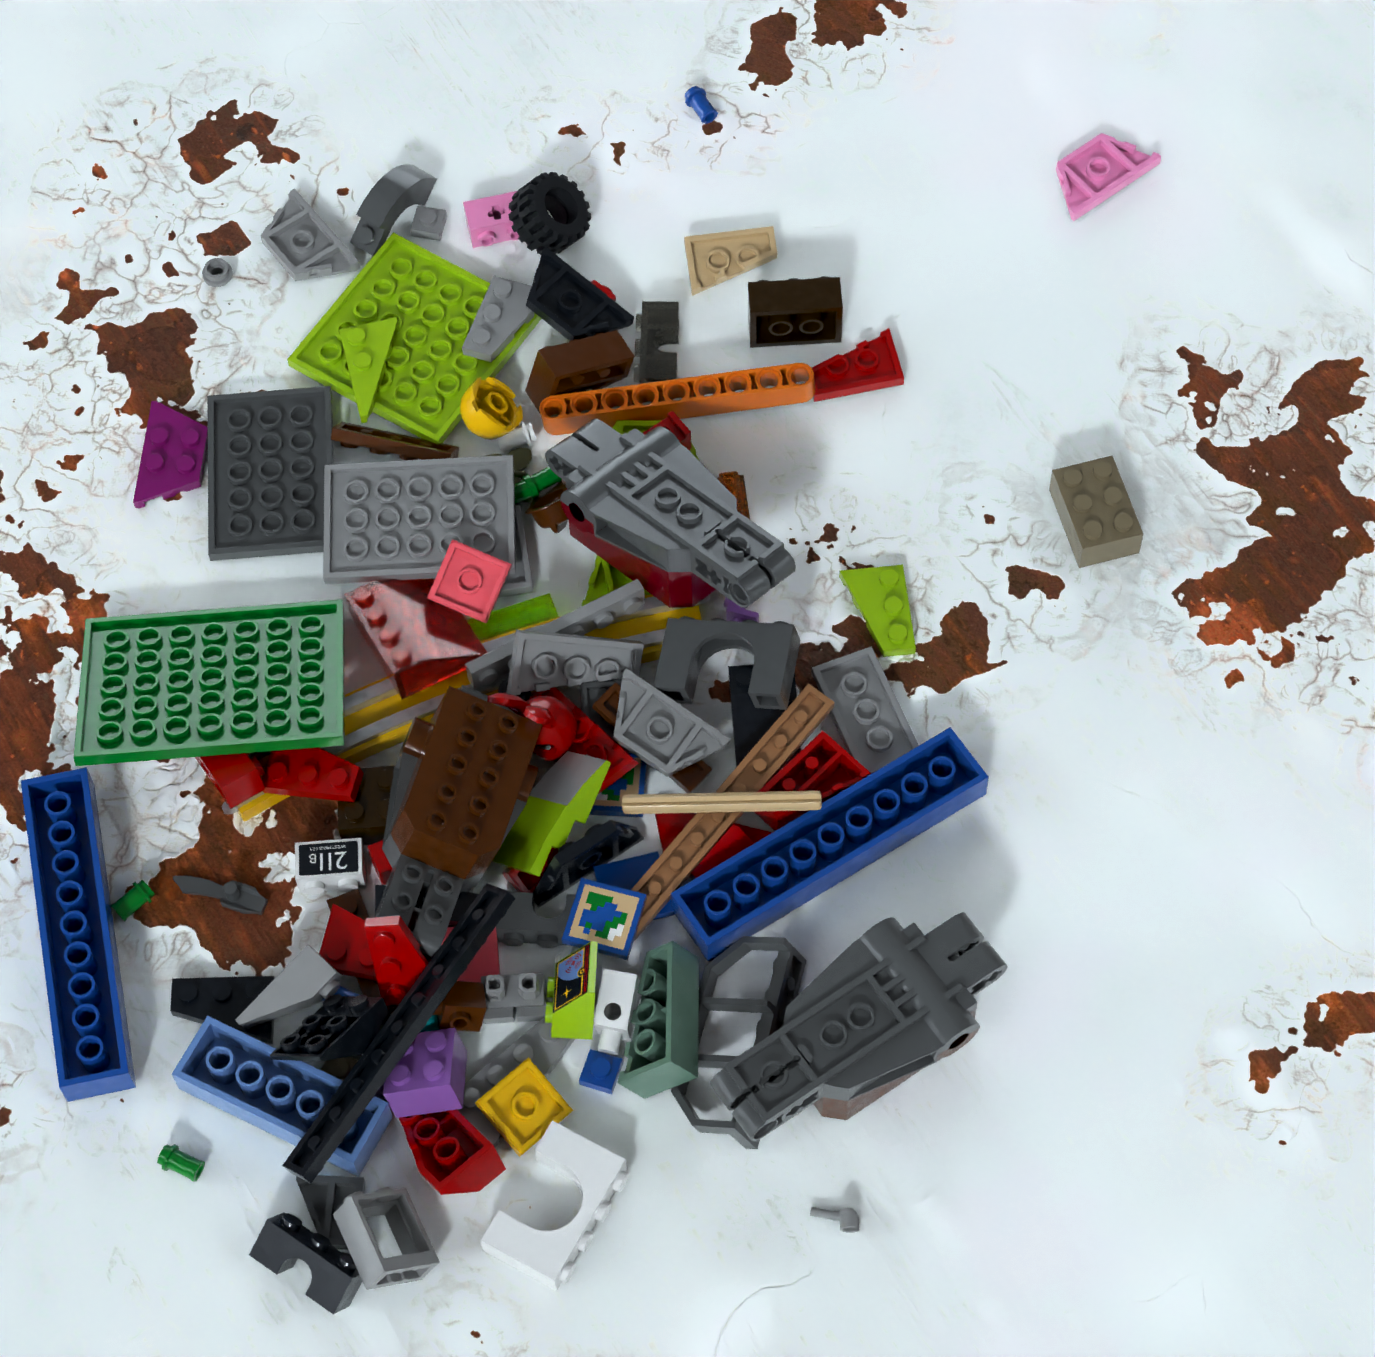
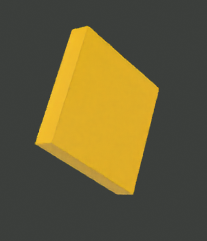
M529 1057L475 1102L476 1106L519 1157L543 1137L552 1121L559 1123L573 1111Z

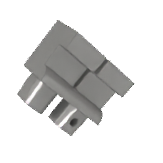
M543 973L481 976L487 1006L483 1024L514 1022V1007H516L517 1022L540 1021L545 1017L548 997Z

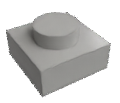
M417 206L410 228L411 236L440 241L447 220L446 210Z

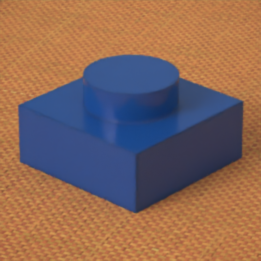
M590 1049L579 1078V1085L612 1095L623 1066V1059Z

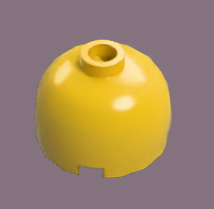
M481 377L477 378L466 390L460 403V413L468 430L483 439L489 440L502 437L518 427L523 419V410L521 405L518 408L513 401L516 397L514 392L494 377H487L485 380H481Z

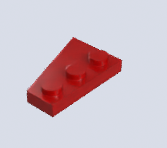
M400 915L366 918L364 929L381 997H383L386 1006L399 1005L429 962L419 950L420 944Z

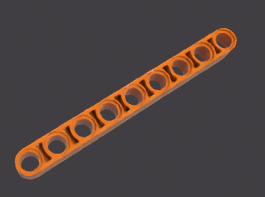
M793 363L552 395L542 400L539 411L547 433L551 435H564L574 433L593 419H599L613 428L617 420H663L667 418V413L672 410L680 419L798 404L813 398L815 394L814 372L805 363ZM645 402H651L650 404L643 405ZM584 410H590L589 412L581 413Z

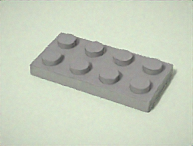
M872 646L812 667L811 674L819 691L835 702L830 715L848 753L871 774L919 746Z

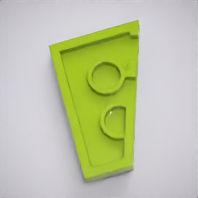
M903 564L839 571V577L843 585H846L855 607L860 610L866 621V627L882 656L915 654L916 646Z

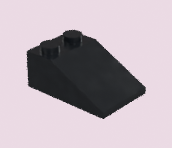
M754 664L728 666L736 767L785 711L755 708L748 694ZM795 672L788 707L797 697ZM801 747L796 751V753L790 758V760L784 766H786L801 751Z

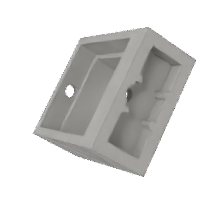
M385 1187L374 1193L363 1194L362 1191L354 1192L344 1198V1204L333 1214L366 1290L422 1280L440 1263L406 1188L391 1190L390 1187ZM385 1215L402 1255L383 1258L365 1217Z

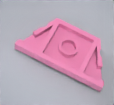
M1101 133L1058 161L1056 173L1071 219L1073 221L1077 220L1159 165L1161 155L1153 152L1150 156L1136 151V145L1117 141L1114 137Z

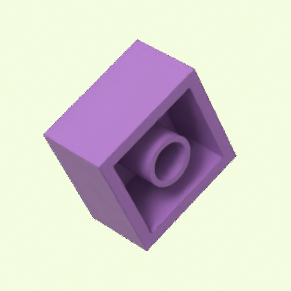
M455 1028L420 1032L407 1049L405 1055L389 1074L384 1083L383 1095L396 1118L463 1109L467 1050Z

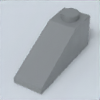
M307 945L235 1021L249 1029L319 1003L323 998L326 1000L337 992L340 988L338 982L343 976L315 949Z

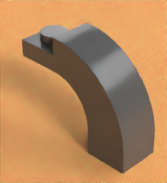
M404 164L390 170L373 186L362 202L356 214L361 218L350 243L374 256L386 242L392 226L401 213L412 205L426 204L437 178L414 165Z

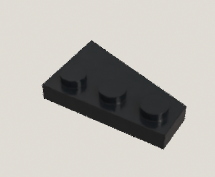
M247 976L172 979L170 1011L173 1016L203 1024L208 1015L249 1036L260 1038L262 1042L273 1044L274 1019L249 1029L239 1025L235 1019L275 977Z

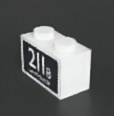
M362 838L295 843V880L299 892L308 895H319L324 893V891L339 890L340 892L347 893L355 889L366 888V853Z

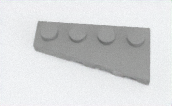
M516 629L506 693L520 695L521 692L534 690L539 692L565 685L571 687L596 680L602 682L621 679L626 668L639 676L644 644L641 641Z

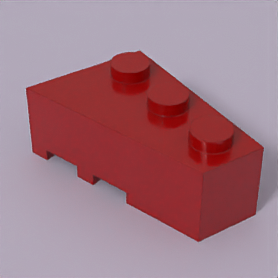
M821 731L758 792L820 791L823 803L869 776L871 772L827 733ZM760 811L754 813L776 831L808 811Z

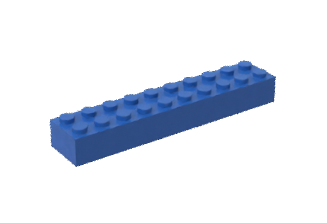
M951 727L823 802L820 810L806 812L670 893L671 907L680 923L709 962L743 936L754 935L983 797L987 793L989 776Z
M87 767L21 780L59 1088L67 1102L136 1088L93 780Z

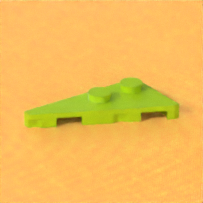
M397 317L339 330L361 424L367 423L368 417L372 414L375 405V394L377 388L381 386L386 370V360L390 357L392 351L393 337L399 329Z

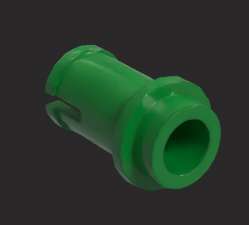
M143 880L139 883H132L134 887L114 904L110 905L124 922L146 902L149 904L152 902L151 898L155 893Z
M175 1144L172 1146L165 1145L157 1160V1163L162 1165V1170L167 1171L170 1169L191 1179L193 1182L199 1179L205 1167L204 1161L180 1151L179 1146Z

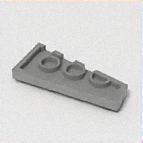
M545 1017L465 1083L463 1109L457 1110L495 1148L502 1136L476 1106L475 1102L528 1057L546 1077L547 1074L552 1072L575 1040L571 1038H552V1023H545Z

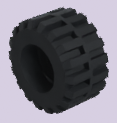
M545 172L536 176L512 196L513 201L509 203V209L512 212L508 215L509 220L514 224L511 226L513 231L518 233L520 236L518 239L521 243L525 242L528 249L531 251L536 249L537 254L541 255L542 250L547 247L553 253L559 254L581 239L589 229L590 224L588 221L591 220V213L587 210L590 208L589 202L585 201L584 192L578 190L577 184L574 181H568L567 176L563 174L558 176L557 172H550L549 174Z

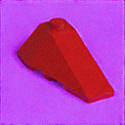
M458 1110L399 1118L420 1174L440 1195L479 1192L506 1170L494 1145Z

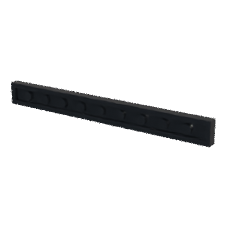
M486 883L282 1166L291 1174L311 1184L322 1171L338 1145L342 1143L346 1134L364 1112L379 1088L385 1083L387 1077L405 1055L417 1035L426 1026L430 1017L446 998L448 992L466 970L478 950L486 942L501 918L505 916L515 900L509 891Z

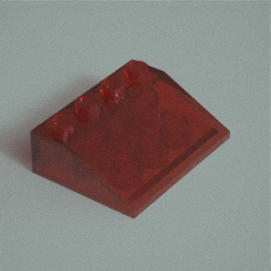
M435 578L376 580L344 594L353 622L401 699H405L466 670V663L488 653L462 613L427 599Z

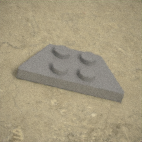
M296 189L291 190L288 194V202L283 209L279 208L273 216L272 223L267 225L261 234L264 246L295 281L359 270L360 264L355 256Z
M626 668L623 671L613 740L666 777L728 746L731 739L629 669Z

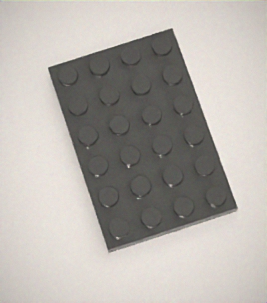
M331 386L207 396L208 555L210 561L323 552L324 466L334 464L333 440H331L333 428Z

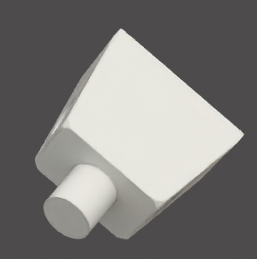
M603 968L593 1022L596 1032L601 1034L598 1046L599 1052L618 1055L621 1038L631 1039L634 1024L631 1023L633 1010L637 1009L640 1000V994L638 993L640 981L637 974ZM613 1015H620L616 1020H609Z

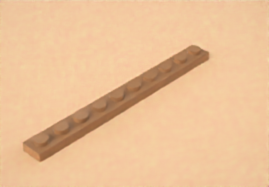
M808 683L715 793L758 792L784 767L834 708L835 702ZM744 812L697 813L631 890L647 894V900L634 941L671 899L670 893L679 889L691 876L692 871Z

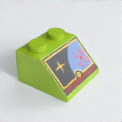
M591 941L556 962L555 977H548L547 997L553 998V1002H546L545 1023H552V1038L593 1040L598 942Z

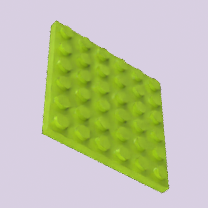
M393 232L289 356L287 361L291 368L324 386H331L333 391L356 403L339 330L397 317L399 329L393 337L392 351L390 357L386 360V370L381 386L377 388L374 398L375 405L372 412L421 439L440 444L446 440L461 421V398L469 386L480 377L481 380H485L487 377L495 378L542 318L534 313V317L528 324L524 323L514 334L515 338L492 362L463 355L462 346L490 283Z

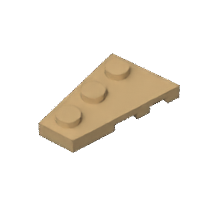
M773 226L684 237L692 296L777 259Z

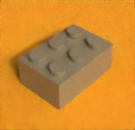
M1113 456L1052 470L1049 491L1079 568L1139 554L1143 531Z

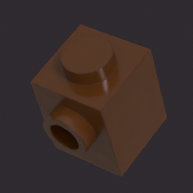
M456 981L446 998L433 1013V1015L438 1016L439 1029L455 1028L457 1031L480 1032L487 1009L484 984Z

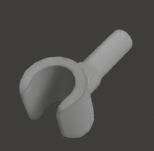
M811 1207L810 1216L840 1221V1231L854 1233L859 1231V1217L853 1208L847 1207L839 1211H831Z

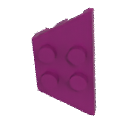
M157 401L151 402L133 499L135 508L145 507L144 502L161 496L165 500L176 496L179 492H188L202 485L208 450V427Z

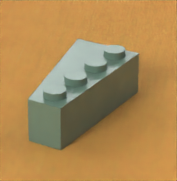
M674 941L646 952L638 993L642 995L641 1002L637 1009L633 1010L631 1023L635 1025L632 1042H626L624 1056L628 1058L626 1070L620 1071L618 1084L644 1099L698 1078L699 957Z

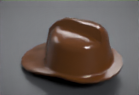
M562 479L561 482H557L539 492V496L532 500L529 508L525 511V514H531L541 528H551L556 534L566 527L567 520H569L560 502L561 494L566 491V482Z

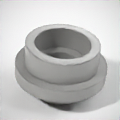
M213 258L206 262L202 276L205 283L209 286L221 287L230 282L233 271L230 264L225 260Z

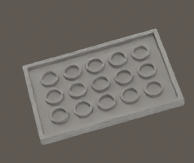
M513 455L331 464L324 466L323 579L325 584L436 578L452 539L512 564L509 574H516Z

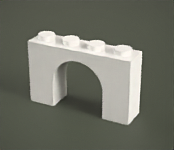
M552 1121L535 1148L536 1160L540 1164L567 1177L578 1186L583 1195L579 1212L567 1225L555 1230L543 1231L529 1227L498 1210L480 1241L484 1252L557 1291L562 1282L567 1283L572 1277L576 1268V1264L573 1263L580 1251L585 1253L594 1237L591 1231L597 1221L602 1223L607 1217L612 1205L609 1201L615 1191L621 1192L624 1188L629 1173H627L626 1159Z

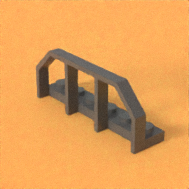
M743 936L705 966L699 987L698 1048L709 1011L762 1013L761 1019L756 1026L754 1045L783 1027L786 1006L798 996L807 962L785 937ZM750 951H779L777 958L773 962V974L770 986L765 992L764 1000L713 997L718 976ZM698 1054V1067L724 1069V1065L738 1056ZM689 1081L671 1088L676 1101L697 1131L700 1133L729 1134L745 1149H758L760 1139L751 1141L734 1117L731 1121L700 1119L685 1096Z

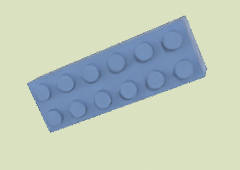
M208 1015L172 1073L180 1090L294 1146H297L343 1082L303 1061L271 1060L270 1054L276 1048ZM374 1096L327 1162L359 1177L393 1118L389 1103Z

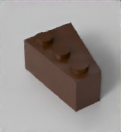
M618 330L598 333L579 340L574 339L555 346H546L537 352L525 392L540 413V403L546 397L582 392L589 389H603L628 377L635 356Z

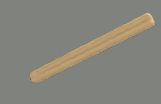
M820 791L629 794L622 797V811L624 814L820 810L822 807Z

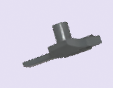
M173 876L174 882L179 886L182 893L220 899L222 907L243 914L262 915L268 903V900L262 897L255 887L234 880L222 886L199 877Z

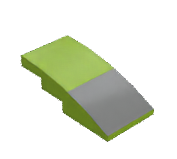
M567 751L545 773L531 791L523 811L492 861L502 866L539 877L551 848L559 849L566 843L574 822L586 823L611 762Z

